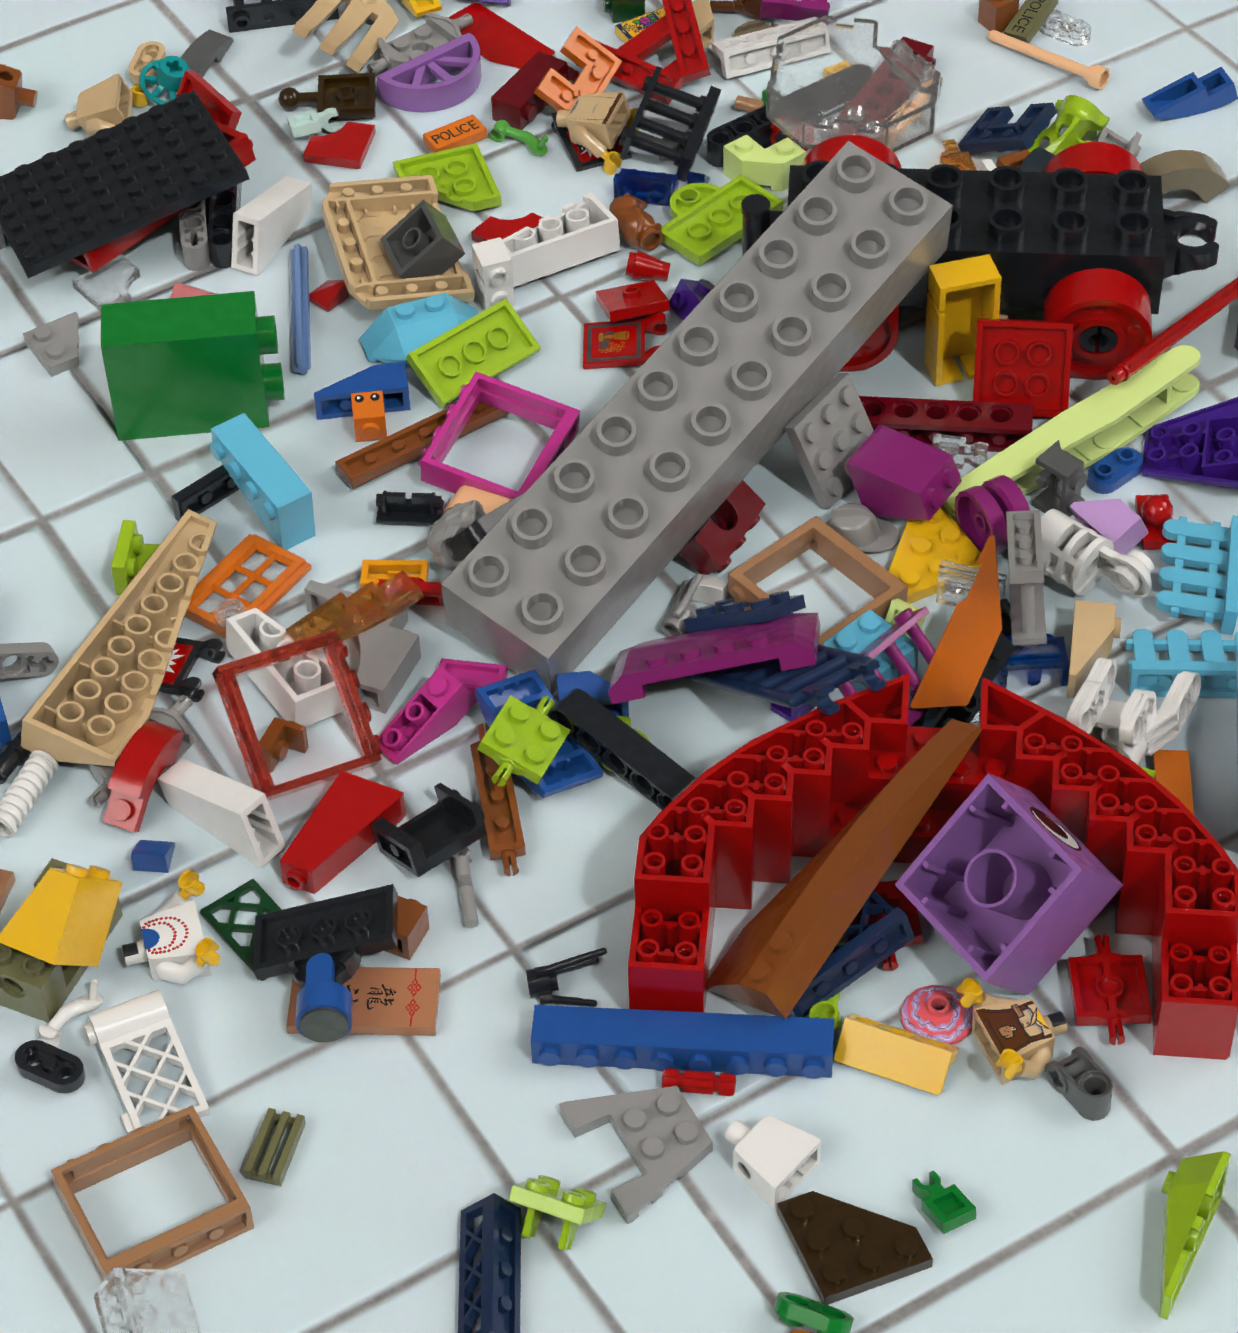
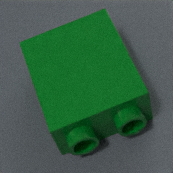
M254 291L101 304V351L119 441L211 433V428L242 413H245L257 428L270 427L268 401L285 400L281 362L264 363L263 355L278 353L276 322L274 315L258 317Z

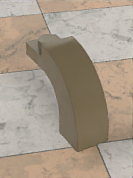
M1194 150L1164 152L1140 164L1143 172L1147 175L1161 176L1162 195L1176 189H1188L1198 194L1208 203L1230 186L1221 167L1211 157Z

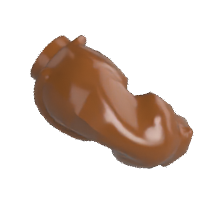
M628 192L624 196L615 198L609 206V211L618 219L619 234L624 241L634 248H642L646 251L656 249L663 240L661 233L662 225L660 223L655 224L653 217L644 211L648 206L647 203L635 196H630Z

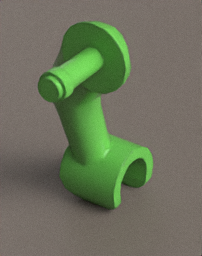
M505 120L497 121L490 132V138L495 142H502L508 136L525 143L535 155L544 156L548 151L546 146L548 136H542L540 141L530 132L510 127Z

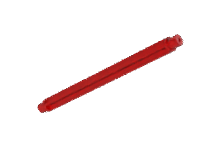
M1238 277L1121 363L1116 364L1107 375L1108 381L1112 385L1127 381L1133 374L1238 298Z

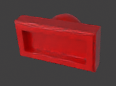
M1168 494L1136 495V514L1142 518L1149 532L1141 540L1143 550L1161 549L1165 543H1176V541L1168 540L1162 535L1164 522L1173 519V505L1169 500Z

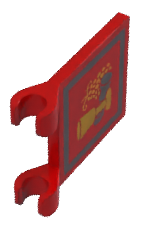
M661 312L652 314L645 319L584 323L583 369L643 365L660 346H654L645 351V331L654 335H665L667 333L666 315Z

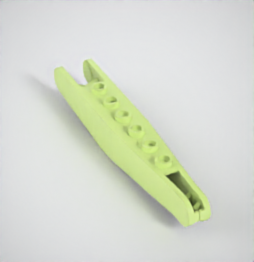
M1189 345L1174 347L1148 363L1127 381L1120 382L1117 385L1110 384L1061 412L961 477L962 482L944 502L943 507L954 521L958 523L955 514V498L958 493L972 486H981L984 481L999 475H1005L1012 479L1021 489L1023 495L1043 487L1036 483L1037 475L1044 470V468L1035 464L1036 458L1058 440L1062 450L1067 451L1084 462V469L1095 464L1114 450L1126 446L1198 394L1200 382L1197 377L1188 373L1199 365L1201 361L1200 352L1197 348Z

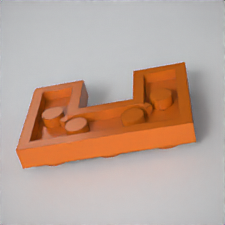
M576 27L560 50L563 55L582 68L574 83L572 84L554 69L550 68L535 89L534 94L557 111L571 110L579 96L603 93L622 61L580 28Z

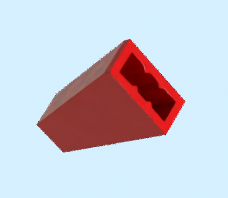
M341 770L280 859L283 883L295 890H304L312 894L317 893L377 842L371 823L383 817L396 826L406 816L404 792Z

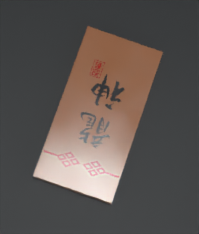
M359 967L352 978L343 984L353 997L352 1028L348 1034L436 1036L441 982L440 968ZM293 979L286 1026L288 1033H299L296 1028V1000L301 988Z

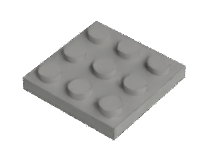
M838 373L784 428L820 508L830 509L853 485L845 463L874 431L849 373Z

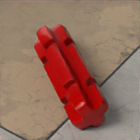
M666 1068L662 1074V1088L677 1086L678 1088H683V1092L713 1095L714 1091H719V1095L733 1096L736 1090V1076L729 1073H720V1076H715V1072L685 1070L684 1073H679V1069Z

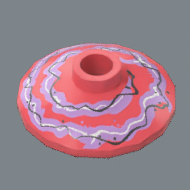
M929 985L916 989L906 997L901 1007V1023L906 1031L954 1045L960 1043L970 1034L972 1030L973 1007L964 1008L961 1005L960 999L963 994L958 993L956 989L945 985Z

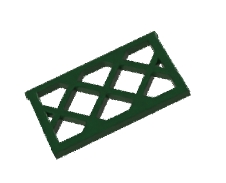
M251 879L202 908L200 914L252 971L255 925L235 924L238 911L257 912V915L282 909L254 879ZM253 891L260 899V904L240 903L241 897ZM220 909L231 910L228 923L218 922L212 914ZM232 933H252L250 945L240 946L232 937Z

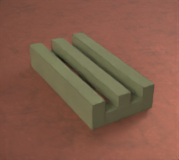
M268 1108L243 1169L245 1179L282 1186L306 1125L304 1115L297 1114L296 1118L291 1117L290 1112L283 1111L280 1115L276 1114V1109ZM277 1124V1127H276V1129H275V1132H274V1134H273V1137H272V1139H271V1142H270V1144H269V1146H268V1149H267V1151H266V1154H265V1156H264V1159H263L262 1164H261V1166H260V1169H259V1171H258V1170H256V1169H257V1167H258V1164H259V1162H260V1159H261V1157H262V1154H263V1152H264V1149H265V1147H266V1144H267V1142H268V1140H269V1137H270V1135H271V1132H272V1130H273L274 1125ZM286 1127H291L273 1174L268 1173Z

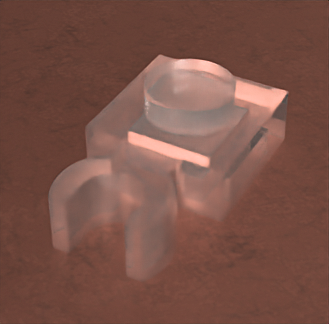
M934 434L932 447L951 454L957 469H963L964 463H969L977 468L986 462L989 444L976 442L969 445L966 444V437Z

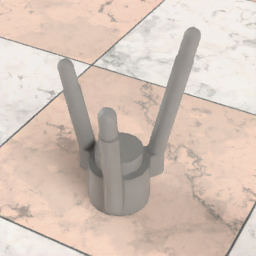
M697 574L688 590L689 581L684 580L669 613L661 624L662 632L667 637L690 633L686 632L684 619L694 616V614L686 607L703 579L702 574Z

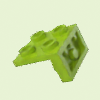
M133 520L122 521L111 565L116 595L122 594L160 546V544H144L143 535L138 534L136 521Z

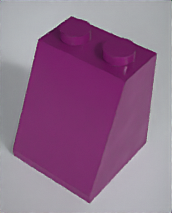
M878 425L845 463L861 504L866 506L876 517L930 520L962 482L951 454L884 425Z

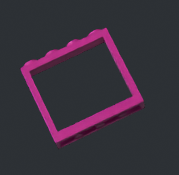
M475 372L469 384H463L457 403L450 405L443 426H438L435 429L430 447L428 449L424 448L422 451V458L418 463V466L421 467V481L454 494L461 486L466 485L514 499L526 492L574 440L579 431L580 410ZM479 402L554 429L518 492L443 463Z

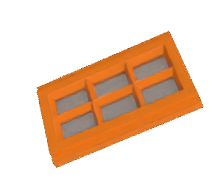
M249 534L196 584L185 617L226 638L227 618L253 608H257L266 614L312 569L311 564L296 554L256 534Z

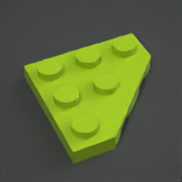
M477 143L393 161V171L396 178L432 175L439 193V201L473 212L502 205L501 194Z

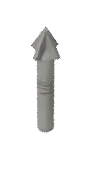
M466 847L452 856L451 865H455L465 927L474 928L478 926L479 921L469 863L472 862L469 856L471 850Z

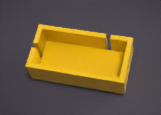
M990 254L928 266L929 292L927 293L924 363L935 386L963 380V376L953 356H957L968 380L974 379L977 318L999 319L1002 277Z

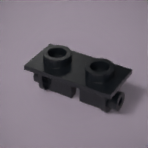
M383 491V494L376 495V506L378 507L376 523L433 525L436 520L442 517L444 500H442V496H436L435 492L412 493L411 499H406V492Z

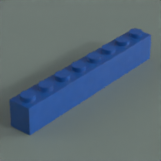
M535 1005L530 1041L532 1063L546 1066H555L557 1064L578 1065L585 1068L595 1066L617 1067L623 1070L641 1068L664 1071L666 1068H673L682 1071L724 1072L734 1075L765 1074L772 1077L786 1075L805 1076L811 1079L820 1077L832 1078L834 1019L787 1017L784 1019L778 1016Z

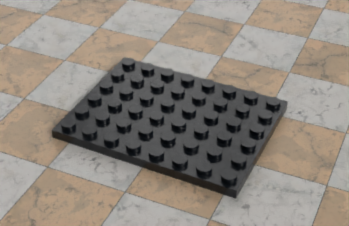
M192 91L182 93L174 100L165 104L155 105L147 112L138 116L128 117L120 124L111 128L101 129L93 136L84 140L74 141L66 148L57 152L47 153L39 160L30 164L20 165L14 171L0 176V225L27 278H31L250 178L246 168L196 92Z

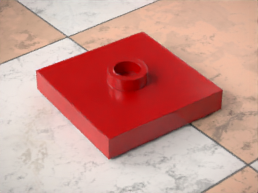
M655 280L595 291L598 304L611 322L670 310L669 299Z

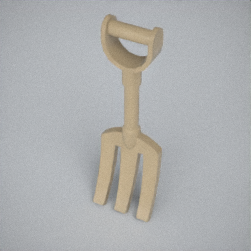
M317 0L305 15L296 22L292 31L306 39L333 14L342 2L348 5L319 47L331 56L339 51L368 19L374 21L346 63V66L358 73L378 52L377 39L381 37L386 41L398 24V18L386 0Z

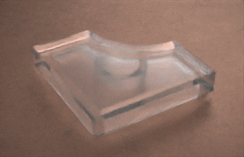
M120 254L96 272L89 271L72 280L74 289L101 312V304L132 302L128 289L132 282L140 277V271L129 259Z

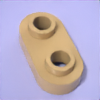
M149 41L137 48L129 65V75L133 83L140 85V73L148 63L166 57L163 44ZM153 68L145 76H155L157 73Z

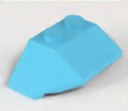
M447 293L387 307L360 337V344L369 362L377 363L381 361L387 364L405 362V365H409L405 359L408 353L479 313L476 308Z

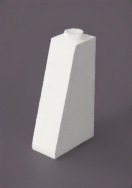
M285 176L233 213L231 268L257 276L264 270L311 211L312 183Z
M183 758L157 778L170 807L256 866L262 868L286 847L265 793Z

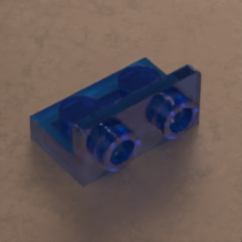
M621 168L620 173H616L613 178L614 199L624 196L628 192L630 196H635L647 204L670 206V198L679 185V175Z

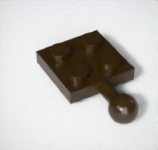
M375 73L318 75V92L299 93L295 88L288 87L280 92L278 101L285 110H294L300 104L316 103L317 113L323 112L328 108H336L338 116L331 117L329 120L375 118Z

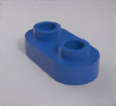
M1130 447L1114 450L1089 468L1087 475L1088 487L1099 494H1109L1116 491L1140 474L1143 462L1142 455Z

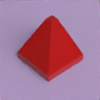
M327 280L309 293L310 302L327 312L349 297L344 280Z

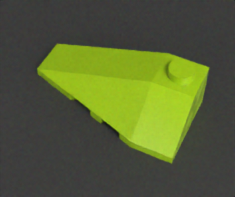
M1221 1151L1182 1158L1177 1171L1173 1172L1170 1170L1164 1181L1162 1193L1167 1194L1164 1211L1160 1317L1166 1320L1172 1311L1222 1200L1231 1154Z

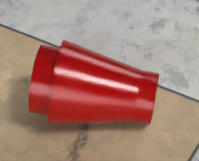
M639 250L637 253L630 252L625 275L632 277V280L667 281L671 263L659 260Z

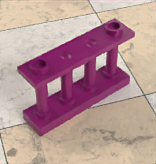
M926 606L915 611L907 608L894 617L896 624L859 653L874 659L884 650L901 676L910 674L909 688L911 692L909 694L912 698L909 700L907 726H911L928 711V708H911V702L921 680L894 641L907 632L928 665L930 664L936 650L917 624L919 620L929 613ZM875 669L877 677L885 680L879 670ZM850 681L836 687L844 697L857 693Z

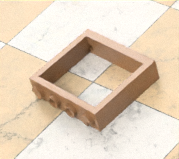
M817 516L728 573V597L734 598L735 602H749V606H751L750 601L769 598V595L756 585L757 583L811 549L874 598V600L821 636L819 635V645H822L869 609L885 620L892 600L899 598L907 602V585Z
M193 1105L175 1114L172 1112L166 1118L146 1127H139L131 1134L111 1143H104L97 1147L96 1150L76 1159L67 1160V1163L51 1170L56 1191L111 1296L254 1229L250 1205ZM192 1140L227 1203L108 1259L74 1194Z

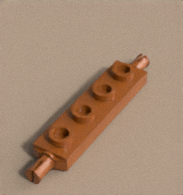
M482 723L477 727L480 741L471 744L470 747L480 805L485 816L483 821L487 833L486 838L490 859H502L506 876H511V865L514 876L519 872L516 857L526 855L512 775H510L506 784L502 787L497 785L503 775L500 776L496 784L493 783L492 776L499 768V765L491 757L477 750L485 736ZM485 723L486 733H487V731L489 730V727H488L487 723Z

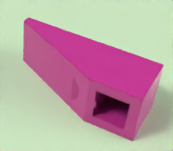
M440 665L373 744L398 765L456 726L477 702L476 696Z

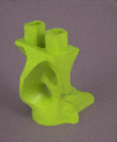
M1068 95L1064 100H1057L1055 108L1058 112L1055 121L1048 129H1044L1035 139L1034 145L1027 150L1031 153L1034 149L1040 147L1041 141L1044 139L1050 142L1045 150L1054 155L1070 146L1092 142L1081 139L1085 135L1096 140L1099 132L1108 125L1110 118L1105 116L1093 103L1077 95ZM1068 127L1067 130L1060 136L1059 132L1061 131V129Z

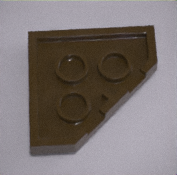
M814 1191L777 1203L776 1212L823 1304L829 1305L932 1267L933 1258L920 1233L914 1226Z

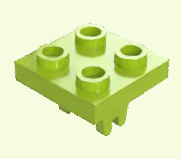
M539 1175L538 1179L528 1178L526 1182L513 1185L508 1200L528 1207L522 1236L528 1239L531 1236L535 1237L543 1212L564 1219L558 1249L563 1251L571 1249L579 1225L603 1218L607 1204L597 1200V1194L593 1191L575 1187L574 1191H570L560 1187L561 1181L544 1175Z

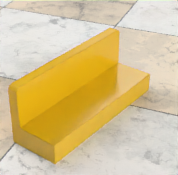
M853 1013L844 1019L834 1060L939 1095L942 1093L949 1066L956 1062L959 1047Z

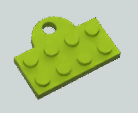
M739 175L721 188L708 183L684 185L678 188L670 198V215L672 220L662 226V242L701 266L742 238L741 202L746 196L751 194L763 195L770 201V211H783V200L743 175Z

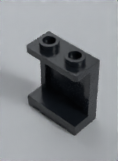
M442 783L434 786L438 802L403 825L397 827L383 817L371 823L380 852L417 877L422 876L487 834L483 823L485 819L484 812L479 804L475 801H469L461 796L457 790H452Z

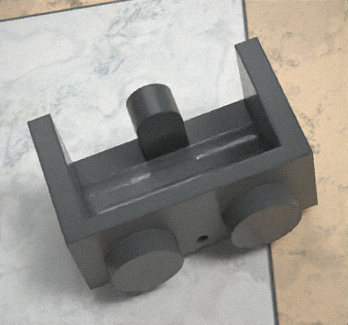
M1058 440L1036 458L1035 464L1044 468L1037 475L1036 483L1047 488L1032 500L1031 505L1043 513L1056 509L1071 517L1074 514L1069 506L1074 502L1085 501L1081 497V489L1087 482V475L1083 473L1084 462L1067 451L1062 450Z

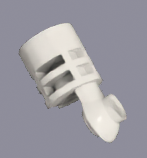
M1051 509L1040 517L1045 576L1055 579L1057 583L1067 586L1078 595H1085L1091 591L1103 575L1110 578L1114 586L1123 593L1140 598L1149 595L1152 585L1150 574L1154 570V564L1147 555L1138 550H1131L1128 554H1121L1115 551L1113 542L1110 539L1097 534L1096 531L1083 526L1080 522L1059 510Z

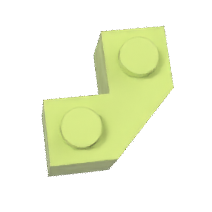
M746 134L723 146V174L731 180L739 175H743L757 185L771 186L772 191H784L789 188L790 165H802L806 157V151L788 137L764 149Z

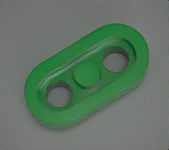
M779 1292L773 1309L780 1315L779 1320L794 1327H801L804 1324L817 1329L816 1333H850L854 1320L853 1316L845 1311L790 1292Z

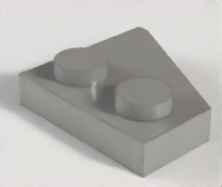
M77 312L23 333L26 345L51 377L79 366L78 348L80 339L78 328L80 327Z

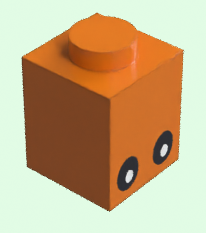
M382 390L352 393L351 401L356 442L381 440L387 437Z

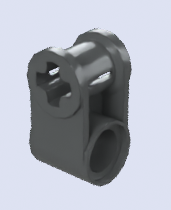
M1076 1047L1071 1051V1055L1059 1062L1051 1061L1046 1064L1045 1070L1051 1085L1071 1103L1083 1118L1095 1121L1104 1119L1109 1114L1113 1088L1112 1080L1093 1061L1084 1048Z

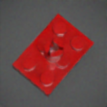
M185 70L176 97L182 93L195 91L213 120L236 130L242 112L196 71Z

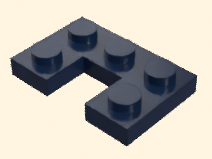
M1053 102L1030 104L1016 123H1008L1014 116L1009 106L987 108L958 143V147L962 154L1001 153L1004 151L1029 149L1034 145L1035 139L1049 126L1051 119L1058 111Z
M789 591L772 593L769 595V598L750 601L751 606H749V602H735L734 598L716 601L714 602L715 605L695 609L696 615L685 618L684 624L686 632L769 622L806 608L803 594L790 596Z

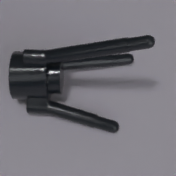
M600 948L547 966L527 969L526 975L530 999L539 997L541 1005L554 1003L596 1007V1000L552 995V991L559 990L557 975L597 964L599 962L598 957L605 955L607 949Z

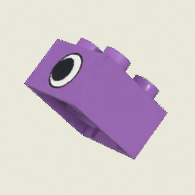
M988 773L899 878L895 886L986 983L1029 995L1123 884L1030 790Z

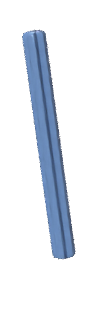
M296 244L294 249L291 250L292 361L294 372H300L302 375H305L307 370L311 369L309 251L306 246L301 247L300 244Z

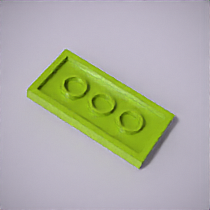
M507 298L408 353L405 359L442 409L459 399L463 384H469L475 372L495 378L538 353L541 346Z

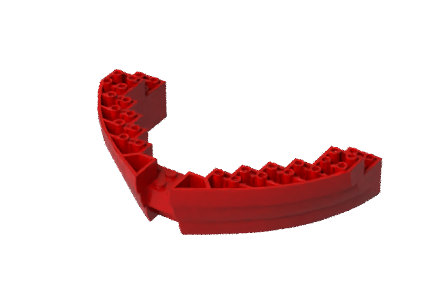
M910 674L886 681V687L877 692L865 689L833 701L839 704L840 711L830 716L822 714L817 708L751 740L701 774L666 806L639 836L634 876L635 911L628 960L629 1009L705 1013L715 908L752 910L754 882L788 884L791 877L792 856L815 857L921 748L942 729L907 726ZM982 678L978 723L982 731L893 862L913 863L988 773L1030 790L1123 884L1107 903L1115 904V933L1152 936L1153 1055L1226 1060L1230 1057L1238 1016L1237 867L1223 847L1188 808L1135 762L1066 719L986 678Z

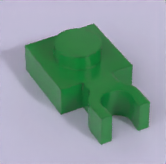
M934 1170L929 1172L930 1185H923L917 1178L912 1180V1190L922 1200V1211L943 1234L976 1219V1207L955 1184L944 1188L941 1185V1178Z

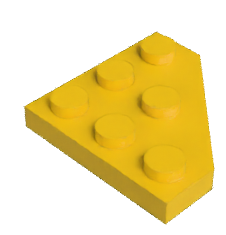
M941 506L930 520L908 519L888 572L908 586L907 603L911 604L976 578L982 565L977 564L981 552L946 509Z

